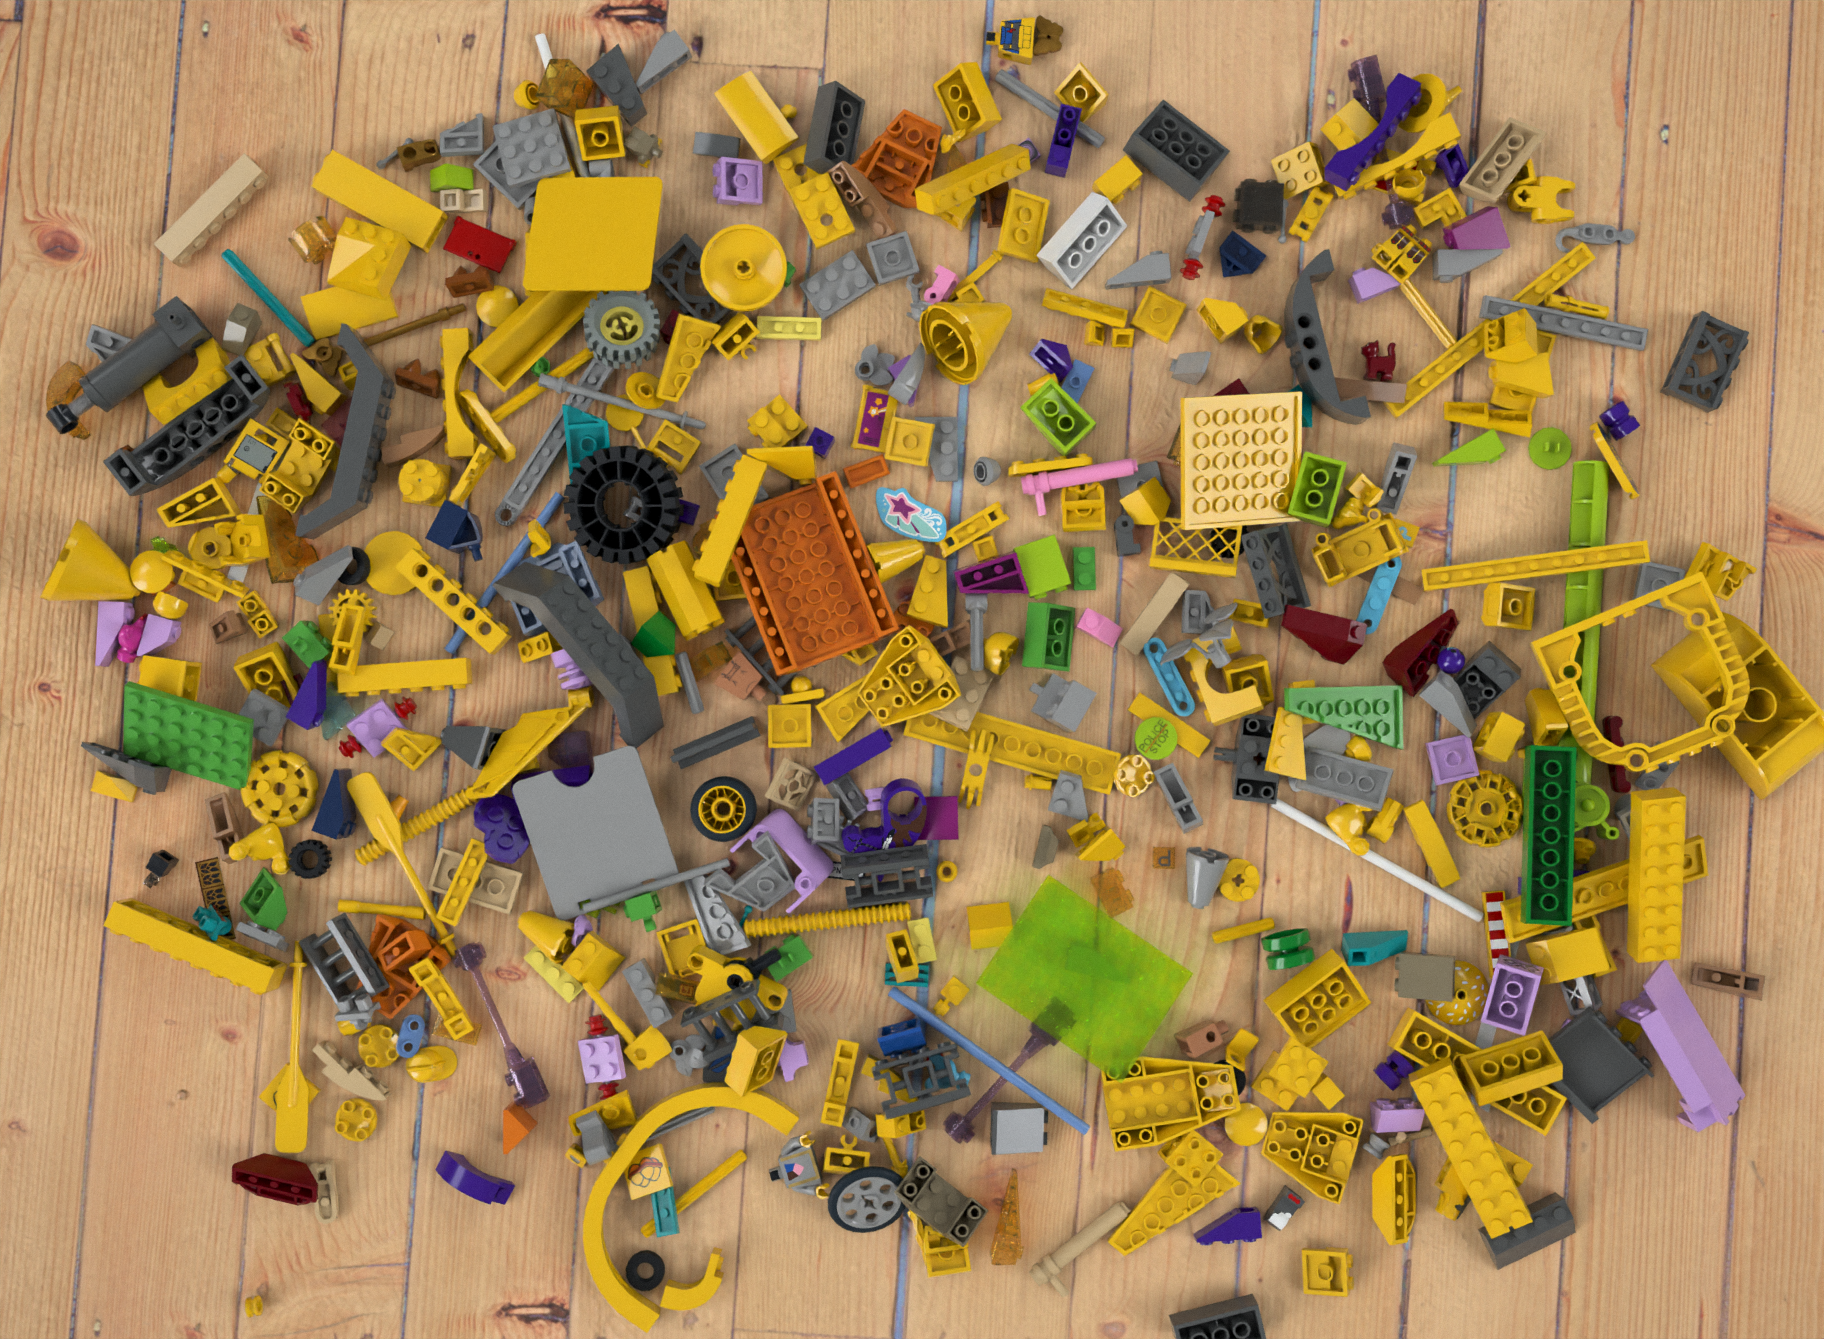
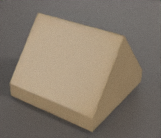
M376 621L365 639L371 645L384 650L395 632Z

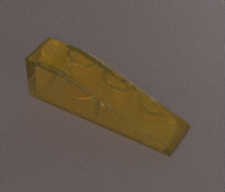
M257 496L258 515H264L270 557L266 558L265 562L271 583L294 582L296 576L302 574L306 567L319 561L316 550L312 544L309 545L304 537L295 536L297 527L287 509L268 496Z
M1013 1168L990 1249L992 1265H1016L1017 1258H1022L1024 1246H1021L1017 1171Z

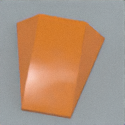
M903 109L886 127L882 135L878 136L867 151L865 150L851 166L865 176L884 199L902 208H917L915 188L931 181L942 127Z
M377 914L376 925L371 934V943L368 951L390 987L373 996L371 1000L372 1002H379L381 1008L376 1011L391 1020L423 989L422 986L418 985L408 968L429 957L441 971L452 959L442 944L439 945L438 940L425 933L432 947L429 952L418 960L385 972L377 952L404 932L421 929L404 919ZM360 979L358 982L357 989L363 986Z

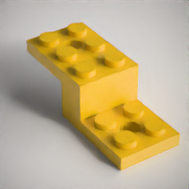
M806 143L774 158L773 163L799 218H802L816 250L854 233L855 228L829 173L818 174L803 164L807 147ZM802 165L807 168V172L800 176L795 173V169ZM823 216L832 217L833 222L829 226H824L821 224Z

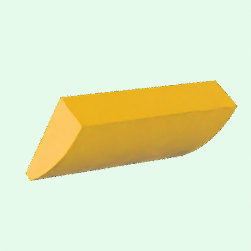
M752 71L735 78L714 93L758 157L765 164H768L799 139Z
M337 286L300 296L309 325L317 341L322 338L339 335L341 323L347 324L356 330L398 318L391 290L386 300Z

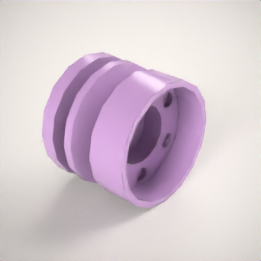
M564 649L551 654L555 668L566 669V672L558 675V679L569 678V681L560 684L562 690L580 689L593 684Z

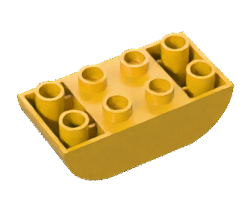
M1722 612L1725 618L1724 623L1747 669L1750 689L1743 711L1734 720L1736 724L1733 734L1722 738L1724 743L1717 745V748L1755 795L1762 800L1824 751V712L1769 644L1755 630L1737 617ZM1699 631L1688 634L1651 664L1652 668L1700 727L1702 719L1707 713L1721 707L1724 693L1721 675ZM1722 720L1717 722L1716 727L1718 731L1725 732L1727 729L1726 723Z

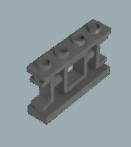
M927 844L840 855L843 880L852 878L855 880V886L845 887L848 908L933 897L931 876L920 877L919 873L921 869L930 868ZM914 867L915 870L902 871L901 868ZM871 872V876L859 877V874ZM898 873V880L877 883L876 875ZM916 878L915 882L903 883V880ZM873 884V887L861 888L862 885Z
M950 1041L938 1044V1049L930 1051L929 1047L917 1050V1055L909 1057V1054L905 1053L896 1056V1060L888 1062L887 1059L875 1062V1066L871 1068L874 1081L885 1079L891 1098L881 1102L885 1121L971 1095L966 1078L957 1081L954 1079L949 1060L959 1057L956 1044L951 1045ZM950 1051V1055L943 1057L945 1065L943 1069L934 1071L931 1060L922 1062V1059ZM909 1064L908 1067L901 1069L904 1080L892 1083L889 1072L880 1074V1071ZM927 1067L933 1087L913 1093L908 1072ZM948 1077L951 1087L960 1086V1089L932 1097L931 1093L940 1090L937 1079ZM906 1089L909 1099L918 1097L919 1101L890 1109L889 1105L897 1103L895 1091Z

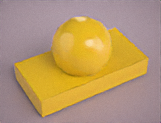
M797 676L791 682V690L794 694L781 696L782 704L786 705L824 698L825 691L823 688L811 690L812 683L810 679L806 676Z

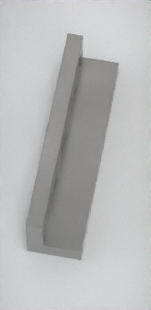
M1572 923V926H1563L1558 930L1544 932L1542 936L1576 929L1574 923ZM1592 974L1574 978L1577 983L1575 989L1568 986L1566 981L1559 982L1571 1016L1579 1015L1589 1006L1596 1012L1603 1005ZM1575 996L1583 1000L1584 1008H1575L1573 1002Z

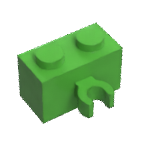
M299 621L282 639L309 669L314 661L321 659L328 661L333 652L332 642L318 632L320 629L314 622Z
M651 891L625 901L626 905L623 906L626 917L631 919V922L643 918L646 932L657 928L652 915L660 912L662 907L656 891Z
M791 934L783 940L784 945L777 949L780 951L782 958L767 967L776 982L813 958V953L800 934L796 937L794 934ZM773 946L772 948H770L769 950H767L765 953H767L768 951L772 950L773 948H776V946Z

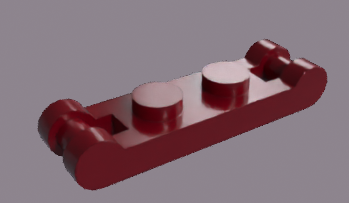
M1606 716L1602 721L1604 738L1618 747L1624 746V740L1620 736L1619 729L1623 725L1622 718L1619 716ZM1608 764L1610 786L1612 791L1617 793H1628L1631 790V784L1626 780L1625 775L1627 769L1623 765Z

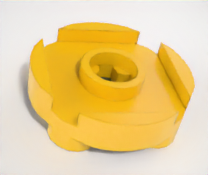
M207 527L197 531L192 535L188 544L191 558L203 563L206 568L211 570L225 568V566H221L220 556H233L231 538L229 535H217L214 527ZM214 543L216 550L209 555V550L206 547Z
M1241 858L1230 859L1217 888L1225 898L1231 901L1242 902L1251 899L1257 892L1260 884L1258 870L1247 860ZM1237 874H1241L1243 883H1240L1239 886H1235V882L1232 881V878L1237 877Z

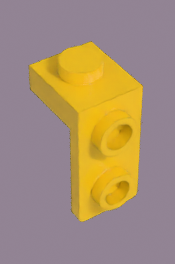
M550 632L517 644L522 663L531 662L563 649Z

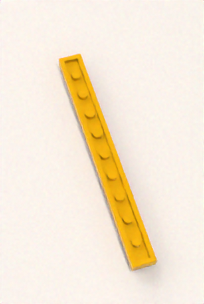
M1644 540L1422 569L1421 573L1424 592L1644 564L1650 562L1648 542Z

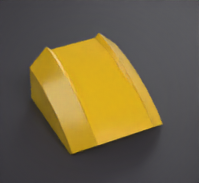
M1489 583L1483 591V611L1480 618L1484 625L1532 631L1535 588L1506 583Z
M1251 654L1233 659L1227 665L1221 667L1227 694L1255 685L1263 707L1274 701L1268 662L1263 655Z

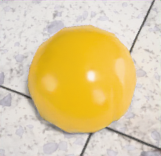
M1402 169L1392 181L1393 190L1404 199L1415 198L1423 192L1426 185V176L1423 175L1420 169L1417 171Z
M159 591L153 600V607L163 618L178 619L185 614L188 603Z

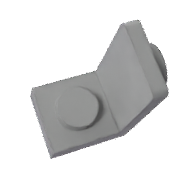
M1666 761L1658 764L1659 769L1646 773L1644 770L1635 781V785L1643 790L1659 789L1678 766L1679 761L1669 765Z

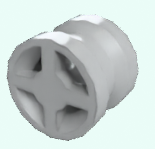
M1371 1133L1369 1142L1364 1143L1362 1147L1381 1160L1384 1150L1388 1149L1390 1145L1374 1133Z

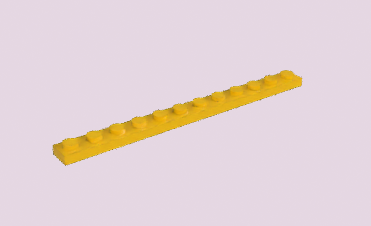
M1581 242L1510 300L1537 306L1545 299L1548 293L1556 291L1596 259V257ZM1485 319L1405 383L1407 388L1404 403L1382 402L1395 419L1485 348L1484 323L1492 320Z

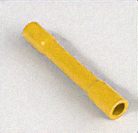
M340 899L337 907L338 912L382 914L425 920L427 914L425 908L421 906H398Z

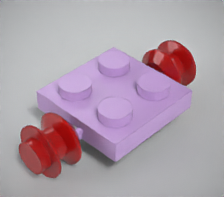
M403 696L401 704L394 703L395 710L393 711L383 699H380L347 722L346 726L355 736L348 735L347 742L339 741L341 745L339 747L340 752L345 757L354 758L353 753L355 751L361 753L363 745L373 757H376L386 750L381 745V742L395 727L409 730L399 718L408 720L410 712L416 714V703L410 697L407 699Z
M598 1014L590 1016L589 1021L585 1022V1024H589L591 1027L587 1033L594 1036V1038L581 1039L578 1041L585 1082L586 1084L603 1082L598 1090L603 1091V1096L600 1097V1100H605L618 1094L616 1087L619 1086V1083L612 1080L625 1078L626 1072L618 1034L603 1036V1033L609 1029L603 1025V1021L607 1018H602V1015Z

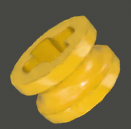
M255 1296L254 1299L252 1297L246 1298L245 1312L249 1318L253 1317L254 1314L256 1316L262 1315L263 1302L260 1296Z

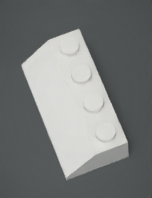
M1091 192L1041 249L1037 257L1053 275L1068 288L1073 289L1125 230L1127 225L1108 198Z

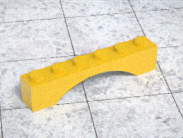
M1449 112L1429 122L1417 143L1401 156L1386 163L1371 165L1360 173L1357 183L1351 185L1347 191L1333 185L1339 200L1343 198L1345 201L1357 195V191L1363 188L1365 191L1377 185V181L1383 178L1389 180L1397 175V171L1403 168L1409 170L1417 165V161L1423 158L1429 160L1438 154L1437 151L1443 148L1448 150L1458 145L1457 141L1461 139V134L1451 113Z
M469 328L442 329L443 336H440L439 340L444 357H441L440 361L445 377L442 378V389L445 391L446 398L443 399V410L446 412L447 419L444 420V432L447 433L448 440L445 442V453L453 460L472 459L478 449V437L464 419L458 400L462 373L470 359L468 356L474 351L473 332Z

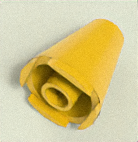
M917 539L865 544L881 584L923 559V554H925L923 543L921 541L918 542Z
M531 910L520 915L518 928L552 962L559 964L564 960L561 958L564 954H570L574 948L571 943L574 923Z

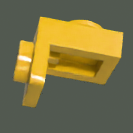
M1360 472L1345 487L1354 498L1361 500L1369 508L1376 505L1384 493L1381 488L1376 487Z

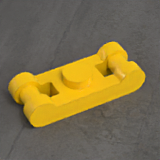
M1319 186L1313 187L1288 231L1293 236L1296 234L1301 237V240L1305 243L1311 237L1334 196L1329 192L1321 191ZM1315 197L1322 201L1320 206L1313 202ZM1302 223L1308 226V228L1305 230L1299 226Z

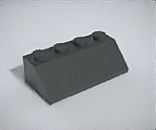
M837 81L819 86L817 90L803 164L818 174L826 173L843 160L850 165L854 164L865 100Z
M1555 1192L1527 1205L1533 1222L1517 1229L1510 1226V1232L1491 1239L1485 1226L1478 1229L1497 1270L1576 1233L1574 1218L1563 1197Z

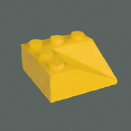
M346 217L336 237L327 283L386 300L412 246L402 232Z

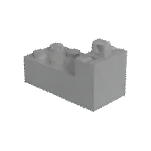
M1053 673L1044 687L1033 683L1029 690L1038 695L1031 712L1066 732H1075L1097 693L1075 680L1068 682Z

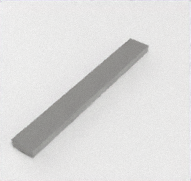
M1487 295L1483 296L1479 318L1495 320L1525 308L1536 322L1537 330L1638 351H1644L1648 334V329Z

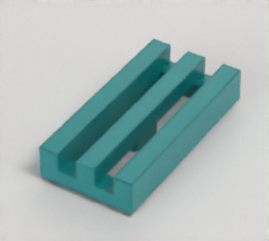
M886 963L885 985L928 987L929 965L918 964L919 969L924 970V973H918V978H924V982L905 981L897 983L896 980H889V977H895L894 972H890V968H892L891 963Z

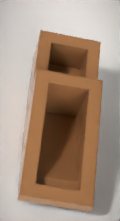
M440 425L400 435L401 444L381 448L384 465L392 468L407 463L408 460L416 459L429 451L447 434L444 432V426Z
M223 792L205 799L213 839L218 842L221 859L228 864H232L237 861L232 860L229 856V848L233 843L243 839L244 835L227 793Z

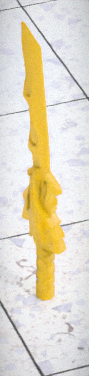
M882 1137L893 1163L891 1170L904 1179L908 1173L907 1159L901 1163L892 1138ZM909 1210L907 1214L913 1221L917 1233L915 1239L921 1248L925 1263L923 1224L921 1218Z

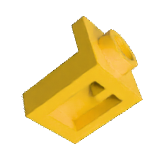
M536 519L529 522L527 535L532 542L530 555L534 558L545 554L551 548V536Z

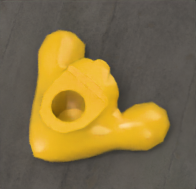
M1347 803L1331 811L1325 819L1329 827L1347 844L1352 853L1357 856H1363L1369 851L1370 844L1366 839L1358 837L1363 834L1367 827L1366 817L1362 814V811L1370 812L1373 809Z
M274 822L260 826L243 839L233 843L229 848V856L232 860L240 861L247 855L253 861L271 858L273 873L282 875L286 874L290 869L288 862L290 860L284 850L281 832Z

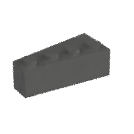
M1253 1294L1169 1315L1175 1339H1266L1259 1306Z

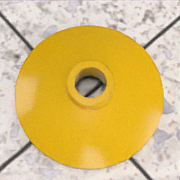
M636 372L627 379L625 385L626 393L631 401L639 407L657 409L666 401L655 396L660 381L656 376L647 372Z

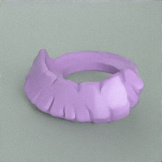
M585 915L578 916L574 922V933L571 943L575 947L580 944L588 931L593 930L590 921Z

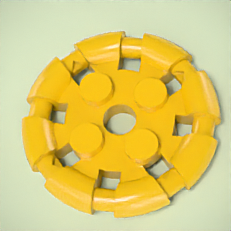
M275 750L262 754L259 760H254L251 763L247 785L241 788L243 804L245 808H249L252 812L251 816L262 824L274 822L278 828L299 823L302 817H307L317 802L316 792L319 790L317 775L309 767V762L294 752L284 753L283 750ZM282 761L288 763L287 768L281 767ZM265 765L270 768L266 773L262 769ZM300 770L304 774L302 778H300V776L297 774V772ZM253 781H259L256 786L257 789L252 788ZM278 783H283L286 787L285 793L282 795L276 792ZM302 788L308 789L307 797L301 796ZM260 799L264 804L261 808L256 804ZM297 805L298 810L294 813L291 808ZM274 810H280L278 817L273 816Z
M1479 770V776L1458 780L1449 793L1451 795L1450 801L1446 804L1447 818L1449 824H1452L1455 828L1454 832L1466 843L1470 845L1474 843L1482 848L1496 847L1501 845L1502 841L1510 840L1522 824L1520 820L1524 810L1523 797L1516 790L1517 786L1514 782L1501 773H1492L1491 770ZM1490 781L1495 782V789L1489 788ZM1475 783L1478 789L1471 790L1470 785ZM1506 793H1509L1511 797L1508 801L1503 797ZM1459 798L1465 799L1463 807L1458 805ZM1484 803H1488L1491 806V812L1488 815H1484L1481 812V806ZM1509 811L1513 812L1511 820L1507 819ZM1464 818L1468 822L1464 826L1460 821V819ZM1500 826L1502 832L1496 834L1494 829ZM1477 829L1483 830L1481 836L1476 835Z

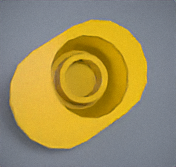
M446 1046L419 1048L416 1055L406 1060L408 1075L413 1080L423 1083L446 1079L457 1068L456 1054L451 1048Z

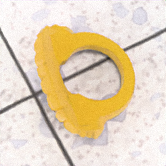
M962 128L952 135L944 134L940 141L941 152L947 153L951 146L966 134L965 129Z

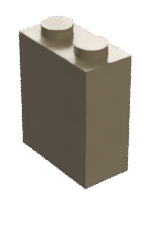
M1401 952L1399 957H1396L1395 969L1399 970V979L1395 978V991L1398 992V997L1448 1002L1454 1000L1455 956Z

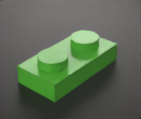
M1073 547L1074 591L1096 590L1095 547Z

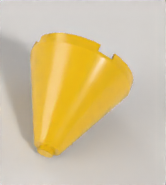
M1002 302L933 303L922 312L919 321L920 336L925 346V351L927 355L933 353L938 361L935 367L947 379L960 385L970 384L982 375L1012 320V310Z
M77 518L40 598L48 601L132 600L134 596H139L141 590L133 584L130 577V568L87 522Z

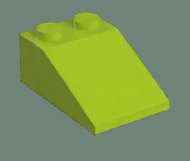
M1052 378L1020 407L1042 435L1062 456H1067L1096 427V422Z

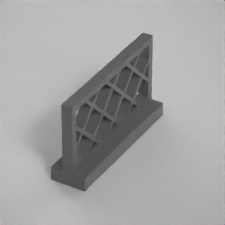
M753 716L673 749L675 755L670 758L673 763L678 762L680 768L684 769L761 735Z

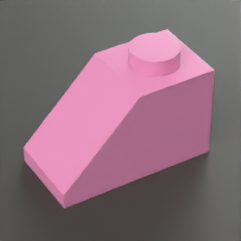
M1089 608L1084 610L1075 627L1112 648L1123 628Z

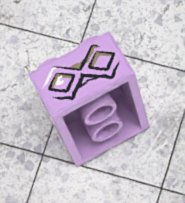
M1500 954L1481 1022L1525 1036L1544 968Z

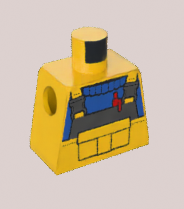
M1035 18L1002 20L1000 22V32L987 31L986 45L998 46L999 58L1031 65Z

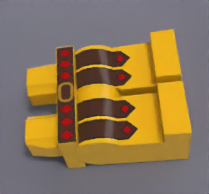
M1411 224L1407 226L1402 225L1371 257L1385 270L1400 257L1388 273L1401 284L1409 278L1432 251V243L1427 238L1420 240L1415 235L1417 233L1416 229ZM1380 253L1386 254L1389 257V261L1383 260ZM1396 267L1402 268L1405 271V275H1400Z

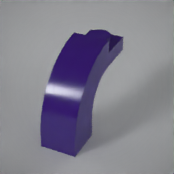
M447 1150L435 1169L455 1189L487 1204L496 1202L505 1205L515 1187L512 1181L488 1175L471 1165L464 1155Z

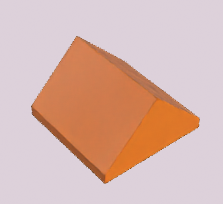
M511 1102L503 1110V1154H508L538 1124L518 1102Z

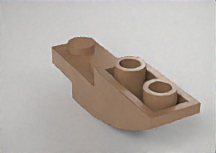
M843 160L827 171L850 207L852 208L855 205L858 207L878 240L889 236L897 230V227L886 212L890 206L871 182L858 170Z

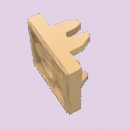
M784 758L765 797L799 812L817 773L795 761ZM797 769L793 777L788 780L784 778L788 771ZM803 775V784L801 786L800 778ZM796 780V788L793 791H790V783ZM781 784L785 786L786 790L783 797L778 792ZM798 792L797 795H795L793 798L790 799V797H791L793 794H796V793Z

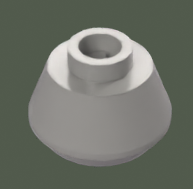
M980 457L974 465L975 479L983 486L990 485L1001 474V467L998 462L988 457Z

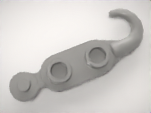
M1587 223L1560 230L1556 235L1555 243L1560 251L1568 253L1569 249L1562 245V238L1565 236H1571L1587 244L1611 245L1615 241H1620L1622 244L1628 245L1634 241L1635 233L1630 229L1619 232L1610 225Z

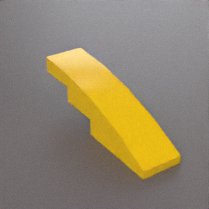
M1421 799L1403 808L1416 843L1421 847L1438 886L1444 888L1460 880L1461 878L1450 852L1424 800Z

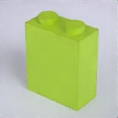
M1055 534L1013 549L1019 560L1029 592V598L1034 597L1035 600L1047 597V592L1055 590V593H1060L1068 590L1067 586L1071 584Z

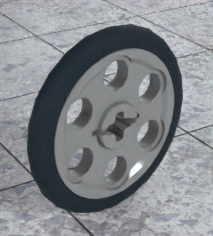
M878 1166L862 1167L849 1172L836 1182L830 1192L828 1211L831 1218L843 1229L858 1233L874 1232L889 1226L901 1216L906 1208L894 1193L903 1178L891 1169ZM863 1181H871L867 1186L860 1185ZM886 1184L891 1186L887 1190L880 1189L883 1185ZM847 1193L854 1194L853 1197L849 1199L843 1198V1196ZM886 1201H893L892 1205L883 1206ZM849 1210H857L853 1215L846 1214ZM871 1213L877 1214V1215H876L874 1218H872V1219L866 1218V1216H867L868 1214H871Z

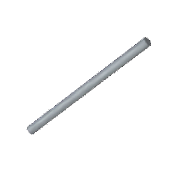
M728 858L703 865L583 904V909L587 913L716 871L719 868L728 867L730 862Z

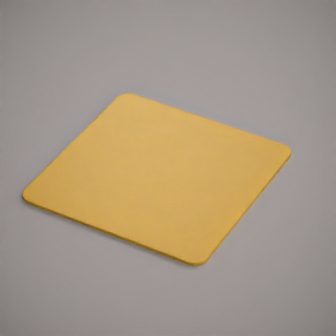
M559 177L541 179L537 184L523 277L524 288L528 291H643L648 289L652 277L663 188L662 180L659 177Z

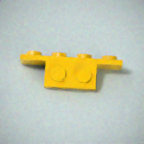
M168 550L161 557L162 560L183 570L177 584L216 603L221 600L225 590L242 599L250 591V588L246 587L243 582L231 580L220 571L206 568L203 563L190 560L179 551Z

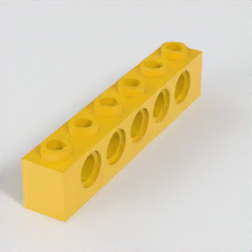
M412 548L395 568L489 654L495 655L512 637L508 633L510 629L501 621L497 623L492 618L494 614L485 606L481 608L476 604L478 599L470 592L464 593L460 589L462 585L454 578L450 580L445 575L447 571L438 563L434 565L429 561L431 556L423 549L418 551ZM426 566L428 573L426 576L421 577L420 569ZM442 580L444 584L443 589L437 591L435 585L438 581ZM454 595H458L459 603L453 606L451 599ZM470 609L475 611V617L472 620L467 619V612ZM489 623L491 631L485 635L482 628L485 624Z

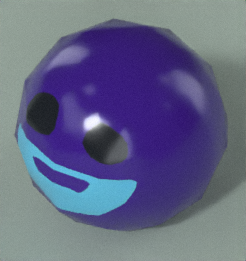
M1448 647L1439 653L1437 664L1443 672L1455 674L1464 667L1465 657L1463 652L1456 647Z

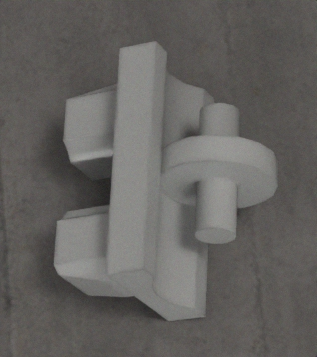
M369 994L358 996L355 999L356 1004L353 1003L350 995L341 997L337 1001L339 1012L335 1015L336 1021L350 1020V1024H354L357 1030H364L368 1023L372 1021L374 1010L381 1008L379 1002H372Z

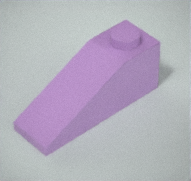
M98 601L95 666L109 667L120 647L118 642L120 630L124 625H132V620L135 617L132 603Z

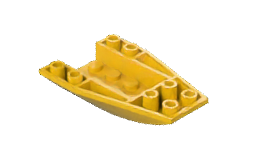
M1137 1057L1100 1063L1106 1113L1115 1152L1160 1145L1241 1110L1233 1065L1153 1057Z

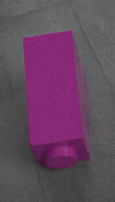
M1487 206L1443 228L1444 242L1451 249H1508L1511 247L1498 207Z

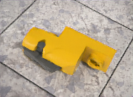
M1448 1156L1434 1183L1435 1186L1444 1191L1443 1194L1440 1193L1435 1210L1443 1216L1456 1221L1471 1199Z

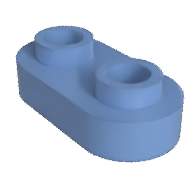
M408 1015L402 1022L396 1043V1051L404 1058L413 1057L419 1050L425 1028V1022L419 1015ZM416 1021L418 1027L412 1030L410 1024ZM410 1043L412 1045L411 1050L405 1051L404 1045Z

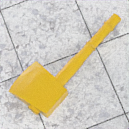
M587 980L582 984L588 995L591 996L628 1044L623 1052L639 1071L645 1067L647 1069L655 1065L656 1061L673 1051L665 1037L658 1029L653 1028L652 1024L635 1037L592 983Z

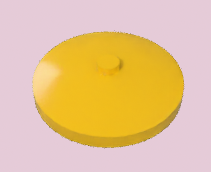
M738 224L722 229L709 240L702 253L700 271L706 290L716 302L728 309L745 312L760 309L771 303L779 295L786 281L787 262L780 243L771 233L758 226Z

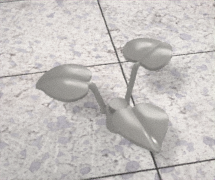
M1237 602L1222 606L1206 617L1205 622L1207 624L1213 623V627L1202 633L1199 639L1200 641H1213L1207 647L1208 652L1196 643H1192L1191 639H1186L1172 645L1164 653L1160 661L1161 667L1165 662L1182 657L1191 648H1196L1206 659L1210 658L1216 668L1227 665L1231 658L1224 648L1222 639L1231 638L1233 621L1232 619H1224L1228 618L1235 611L1238 605Z

